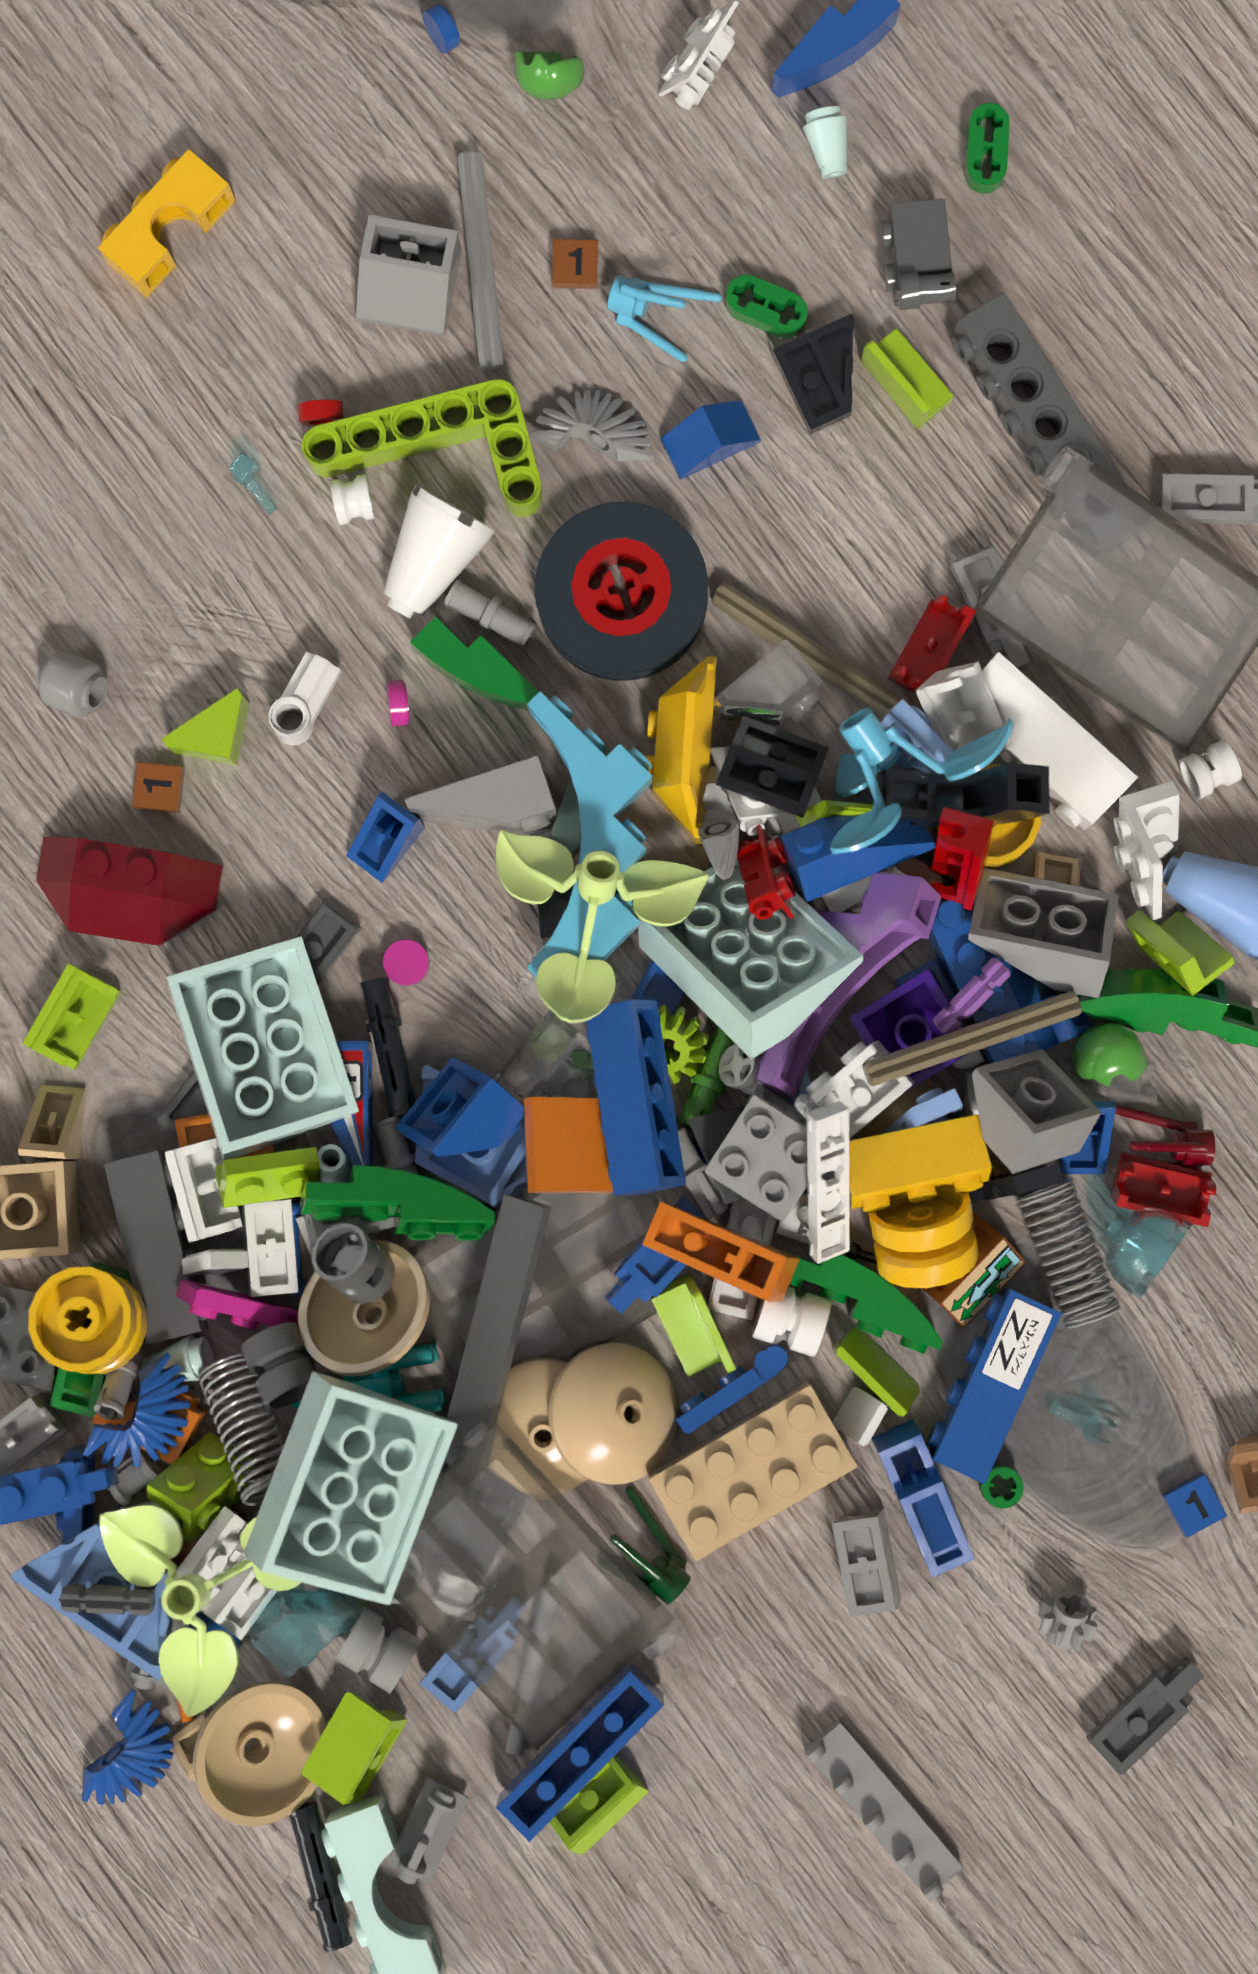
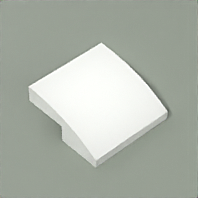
M224 1506L177 1569V1577L180 1578L186 1574H197L207 1581L248 1559L243 1554L244 1550L240 1544L241 1532L248 1523ZM252 1566L210 1589L211 1597L209 1603L201 1611L242 1640L277 1591L261 1585L255 1577L254 1567Z

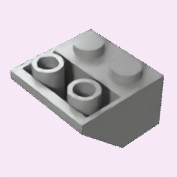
M368 214L359 259L356 319L445 336L462 252L458 231Z

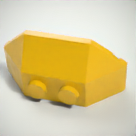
M707 656L659 698L658 711L649 710L647 738H656L655 756L646 755V759L652 765V768L648 771L653 776L652 796L695 844H702L698 830L703 825L702 822L705 820L704 814L706 813L703 795L709 774L717 657Z

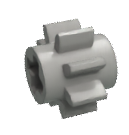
M1058 1590L1054 1601L1044 1599L1038 1614L1042 1619L1039 1632L1046 1634L1049 1642L1060 1649L1074 1648L1077 1651L1080 1648L1082 1639L1092 1642L1098 1626L1094 1622L1097 1609L1096 1607H1090L1088 1600L1077 1592H1061Z

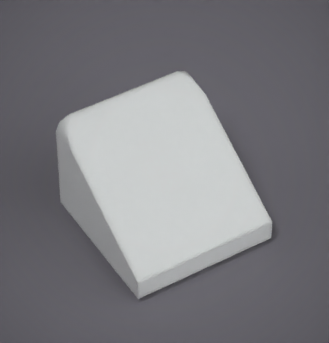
M854 1386L834 1418L833 1425L860 1445H868L888 1410L887 1405L863 1389Z

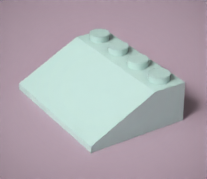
M736 857L733 874L729 879H721L714 867L704 871L708 873L707 883L693 911L682 922L672 926H655L637 917L640 921L638 938L639 947L753 1059L789 1037L863 962V955L797 893L795 897L790 898L794 918L790 919L782 908L773 912V915L768 919H757L749 911L744 885L747 883L742 879Z
M302 936L167 977L168 989L223 1160L232 1159L275 1145L359 1112Z
M312 1371L243 1554L261 1572L390 1606L458 1424L356 1384Z

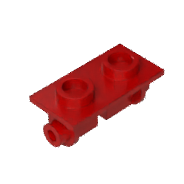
M758 825L756 829L759 839L743 841L737 851L741 876L744 882L747 883L744 885L749 911L757 919L765 920L770 918L773 912L783 908L789 918L792 919L794 918L790 898L795 897L796 893L789 875L786 871H783L782 864L787 863L786 853L777 837L770 839L762 826Z

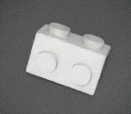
M861 1041L840 1059L846 1065L833 1077L826 1071L805 1089L811 1096L801 1105L808 1112L811 1109L814 1111L817 1108L841 1101L849 1109L850 1139L915 1084V1082L909 1075H905L876 1086H870L864 1075L863 1064L874 1058L889 1054V1052L879 1041L870 1044L868 1047Z

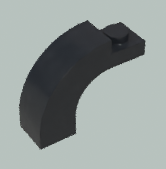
M1007 762L991 769L977 771L967 777L954 781H948L945 774L890 769L877 773V784L885 802V807L898 803L902 808L898 821L910 822V826L939 827L944 807L994 820V825L1029 820L1050 813L1049 766Z

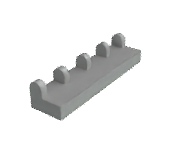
M838 1719L804 1749L806 1757L821 1771L839 1796L843 1797L864 1822L867 1829L876 1836L900 1868L920 1888L928 1901H934L942 1894V1886L963 1868L962 1863L843 1722Z

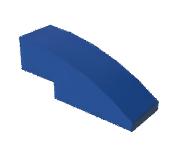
M857 0L845 16L830 5L775 71L772 93L777 97H782L807 89L831 78L855 63L876 46L896 25L901 3L897 0Z
M912 1419L872 1437L871 1440L932 1578L974 1560L975 1558L943 1481L935 1468L923 1436L914 1420Z

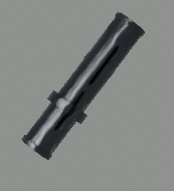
M389 977L362 982L360 986L363 990L370 1022L365 1024L367 1033H372L389 1109L388 1114L389 1117L406 1114L414 1105L415 1100L399 1032V1027L403 1026L401 1016L396 1017L389 986Z
M307 1802L296 1811H293L289 1817L311 1896L307 1899L310 1911H315L323 1941V1950L330 1952L350 1945L353 1939L350 1936L342 1906L344 1899L340 1888L337 1887L330 1857L323 1843L316 1802Z

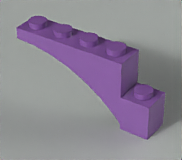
M876 872L872 875L869 888L863 895L860 914L814 909L863 955V962L789 1037L767 1049L759 1063L757 1081L779 1097L794 1099L804 1072L817 1046L839 1012L854 994L883 965L920 938L929 939L942 896L922 877Z

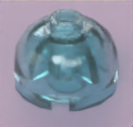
M1149 1205L1153 1208L1134 1210L1127 1218L1119 1213L1104 1233V1236L1111 1240L1105 1253L1106 1266L1110 1274L1125 1290L1138 1299L1146 1292L1153 1279L1161 1271L1193 1225L1165 1207Z

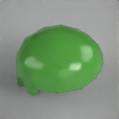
M515 51L514 53L517 81L522 90L534 98L544 100L562 98L576 90L583 81L584 65L582 59H579L577 55H574L571 59L563 60L562 55L557 52Z
M1104 1023L1086 1030L1077 1038L1073 1045L1071 1064L1074 1072L1081 1078L1094 1079L1104 1086H1110L1111 1080L1117 1075H1124L1130 1081L1138 1079L1147 1068V1055L1141 1041L1132 1030L1119 1023Z

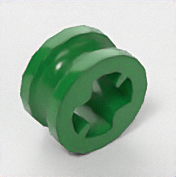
M995 1464L986 1483L979 1482V1489L990 1505L996 1508L1007 1509L1020 1501L1023 1494V1482L1019 1474L1011 1467L1004 1464ZM996 1475H1000L1004 1480L1012 1478L1013 1486H1008L1012 1492L1005 1498L999 1493L990 1494L989 1487L995 1486L991 1479Z

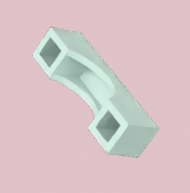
M383 1792L331 1811L325 1822L326 1829L322 1830V1839L329 1857L336 1856L342 1872L338 1874L341 1894L346 1903L352 1901L358 1917L354 1919L357 1939L362 1948L369 1947L374 1962L370 1964V1973L446 1974V1968L431 1926L415 1925L399 1919L385 1906L379 1894L377 1886L378 1867L383 1859L394 1850L399 1837Z

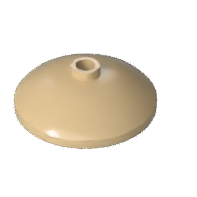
M373 1240L392 1257L395 1265V1277L391 1287L383 1297L372 1303L358 1304L351 1302L316 1272L309 1279L299 1305V1332L308 1353L328 1370L346 1376H363L376 1373L403 1357L420 1336L429 1313V1283L420 1263L399 1245L383 1240ZM382 1313L380 1319L373 1324L374 1318Z
M604 1343L585 1349L572 1358L563 1368L552 1389L549 1403V1427L554 1444L570 1468L582 1477L597 1483L625 1484L649 1474L668 1453L677 1430L678 1402L668 1373L652 1355L630 1344ZM627 1406H630L633 1412L632 1419L629 1422L624 1417V1411Z
M533 1358L518 1362L510 1367L486 1466L500 1481L521 1492L533 1495L559 1494L569 1491L588 1480L568 1466L559 1454L552 1438L547 1442H540L534 1436L537 1431L542 1429L548 1430L551 1433L549 1427L550 1397L559 1374L569 1363L567 1361L555 1358Z
M266 1681L250 1684L234 1691L212 1710L201 1727L196 1740L193 1754V1772L199 1793L215 1813L225 1820L238 1825L262 1826L289 1816L308 1800L317 1788V1785L304 1777L301 1770L327 1726L324 1716L315 1702L291 1685ZM255 1738L253 1748L245 1751L244 1748L247 1741Z

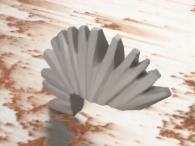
M585 389L583 398L579 391H574V407L565 398L560 396L556 399V403L562 413L544 408L542 410L544 416H538L536 422L545 430L530 431L529 433L530 439L554 452L566 446V442H570L572 437L586 441L593 449L606 454L613 461L651 459V453L643 450L651 446L650 438H644L648 435V430L642 429L644 427L643 421L628 423L635 414L633 409L615 416L623 400L617 397L610 402L612 394L607 393L599 403V390H596L593 398H591L590 390Z
M711 766L703 795V802H705L704 810H706L704 814L705 820L702 822L703 825L700 826L698 834L704 850L721 879H729L733 874L737 857L739 824L736 815H734L726 789L716 785L719 772L715 766Z

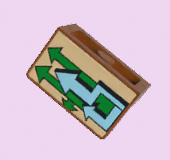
M976 1213L973 1215L972 1223L979 1254L975 1267L962 1278L946 1285L921 1288L962 1328L966 1327L989 1303L993 1294L998 1293L1025 1265V1260L1006 1238Z

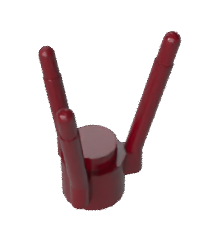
M1115 1105V1114L1179 1131V1133L1172 1134L1171 1141H1132L1129 1143L1131 1150L1170 1152L1172 1160H1179L1175 1164L1196 1169L1197 1166H1211L1213 1164L1216 1145L1212 1130L1198 1129L1197 1122L1178 1121Z

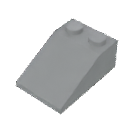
M538 755L405 799L408 810L420 821L493 832L503 830L513 834L524 832L528 836H539L552 830L550 823L555 822L557 817Z
M985 868L975 900L968 940L1052 989L1064 992L1071 991L1079 995L1099 998L1110 962L1119 895Z

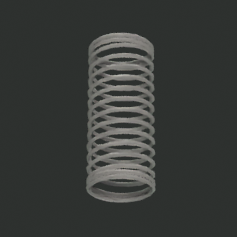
M1067 1178L1063 1179V1182L1022 1194L1017 1197V1201H1019V1207L1022 1208L1049 1198L1068 1194L1049 1204L1023 1213V1217H1028L1045 1210L1071 1204L1050 1215L1028 1222L1027 1227L1076 1213L1056 1224L1032 1232L1030 1236L1035 1237L1057 1228L1080 1223L1062 1233L1035 1242L1034 1246L1036 1247L1063 1237L1084 1233L1063 1244L1038 1252V1256L1041 1257L1066 1247L1087 1243L1069 1253L1043 1261L1042 1266H1048L1072 1256L1092 1252L1075 1262L1047 1271L1045 1273L1046 1276L1063 1272L1075 1266L1096 1262L1081 1271L1054 1279L1048 1285L1055 1286L1081 1275L1100 1272L1089 1279L1055 1290L1052 1295L1058 1296L1088 1284L1105 1281L1088 1291L1057 1301L1056 1305L1061 1306L1091 1294L1108 1291L1094 1300L1062 1310L1060 1313L1063 1316L1071 1314L1063 1320V1323H1066L1064 1327L1070 1329L1117 1313L1122 1306H1119L1118 1298L1114 1296L1109 1297L1115 1289L1106 1287L1111 1279L1102 1277L1107 1272V1269L1098 1267L1103 1262V1259L1095 1257L1100 1250L1095 1247L1090 1248L1096 1240L1086 1238L1091 1234L1092 1230L1082 1227L1089 1220L1079 1218L1085 1210L1080 1208L1074 1209L1080 1204L1081 1200L1070 1199L1075 1196L1077 1190L1071 1189L1075 1184L1072 1183L1073 1179Z
M239 1353L221 1358L209 1364L200 1372L198 1379L200 1380V1385L204 1387V1395L208 1397L207 1404L211 1406L210 1413L215 1416L214 1423L218 1425L217 1433L221 1434L220 1441L225 1444L224 1452L228 1454L227 1461L232 1463L231 1471L235 1473L234 1481L239 1483L238 1491L242 1492V1503L248 1506H256L263 1503L266 1494L255 1497L249 1496L267 1491L274 1472L261 1478L248 1479L261 1471L277 1466L279 1459L259 1468L245 1469L256 1462L281 1454L285 1441L280 1440L283 1432L277 1431L280 1423L273 1421L276 1413L271 1412L269 1409L247 1416L237 1422L226 1423L235 1416L264 1406L263 1402L260 1401L240 1408L235 1412L223 1414L230 1407L241 1405L256 1397H260L259 1392L245 1395L230 1403L219 1404L226 1398L242 1394L256 1387V1381L233 1389L226 1394L215 1395L224 1388L238 1385L250 1378H259L260 1375L250 1373L247 1364L224 1371L213 1379H206L214 1371L225 1366L244 1362L243 1354ZM208 1389H214L211 1394L208 1393ZM212 1398L217 1399L214 1403L211 1402ZM215 1408H221L217 1413L215 1412ZM272 1415L265 1422L252 1425L242 1431L230 1432L239 1425L250 1423L263 1416ZM218 1417L224 1418L221 1422L218 1421ZM267 1425H275L267 1432L257 1434L243 1441L233 1442L244 1434L254 1432ZM221 1427H228L224 1432ZM278 1434L275 1439L269 1442L262 1443L248 1450L237 1451L249 1443ZM225 1436H231L228 1441L225 1440ZM282 1444L274 1451L254 1459L241 1461L251 1453L261 1451L272 1445ZM228 1446H236L231 1451L228 1450ZM232 1455L239 1456L235 1460H232ZM235 1465H243L238 1470L235 1469ZM239 1474L246 1475L242 1480L239 1479ZM243 1484H251L246 1489H242Z

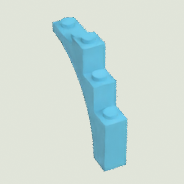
M540 691L527 704L531 716L553 741L571 777L579 803L582 833L579 864L582 865L583 859L589 853L604 851L612 854L618 860L620 872L625 873L633 864L639 862L646 855V848L641 844L646 837L628 819L621 824L617 818L652 784L653 776L648 772L652 765L636 748L632 747L627 751L620 743L605 756L602 751L606 748V745L589 728L581 732L569 720L574 715L572 711L557 696L554 695L549 700ZM579 880L574 884L568 907L552 937L527 967L528 971L535 978L542 962L554 954L570 953L579 958L589 903L579 894ZM619 892L610 901L598 905L587 960L605 961L640 926V921L634 916L633 902L622 900Z

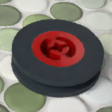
M611 502L593 506L578 513L554 533L544 548L538 563L535 578V598L541 623L547 637L558 653L569 663L595 677L607 680L629 681L649 677L665 670L689 650L699 635L705 620L708 604V577L699 547L679 522L666 513L647 505L633 502ZM626 563L637 566L644 571L642 574H637L631 568L619 567L623 586L626 590H629V601L633 613L641 606L645 594H652L654 597L645 612L633 619L618 621L606 618L599 612L607 609L613 615L625 616L621 598L615 592V583L611 570L603 577L599 589L593 590L591 585L602 570L611 565Z

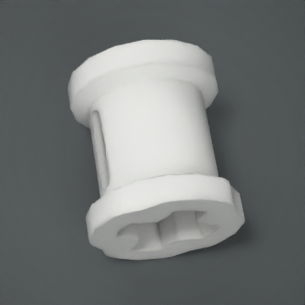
M141 1448V1466L134 1467L131 1456L116 1467L119 1484L107 1488L112 1496L123 1506L133 1500L132 1496L163 1472L157 1460L154 1461L147 1451Z

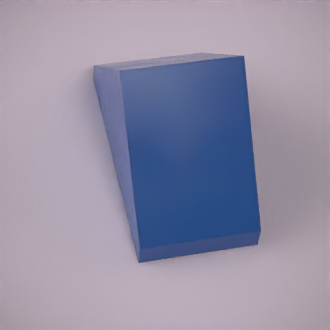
M742 400L701 406L661 437V443L679 480L761 442Z
M382 792L377 796L346 857L383 883L425 827L416 816Z
M1115 1101L1092 1102L1099 1109L1101 1115L1080 1152L1058 1159L1062 1174H1105L1116 1111Z

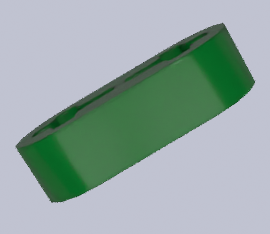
M984 103L975 108L971 114L966 133L965 181L969 188L981 194L992 193L997 190L1003 183L1008 167L1009 115L1004 108L994 103ZM986 118L992 119V126L997 127L994 129L991 142H984L985 130L981 125ZM983 155H990L989 167L990 170H993L990 179L982 178V171L976 170L980 168Z
M751 275L738 276L727 287L726 309L738 321L785 339L797 336L804 329L808 313L807 305L802 297L796 293ZM746 289L753 291V300L763 304V306L754 302H748L746 307H741L738 305L739 297L735 293L743 295ZM787 306L794 308V317L798 320L790 319L787 325L779 322L780 314L769 309V307L779 312H784Z

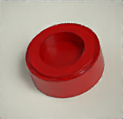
M312 400L297 405L299 422L303 425L318 426L344 419L343 402L339 400Z

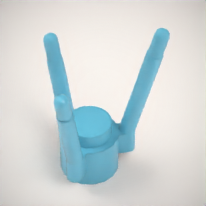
M618 275L612 285L607 302V309L618 313L616 323L631 328L680 362H686L687 355L637 321L635 319L636 315L644 317L650 302L679 309L685 308L686 302L684 300L671 296L720 302L722 295L704 290L647 282L635 277L630 279Z

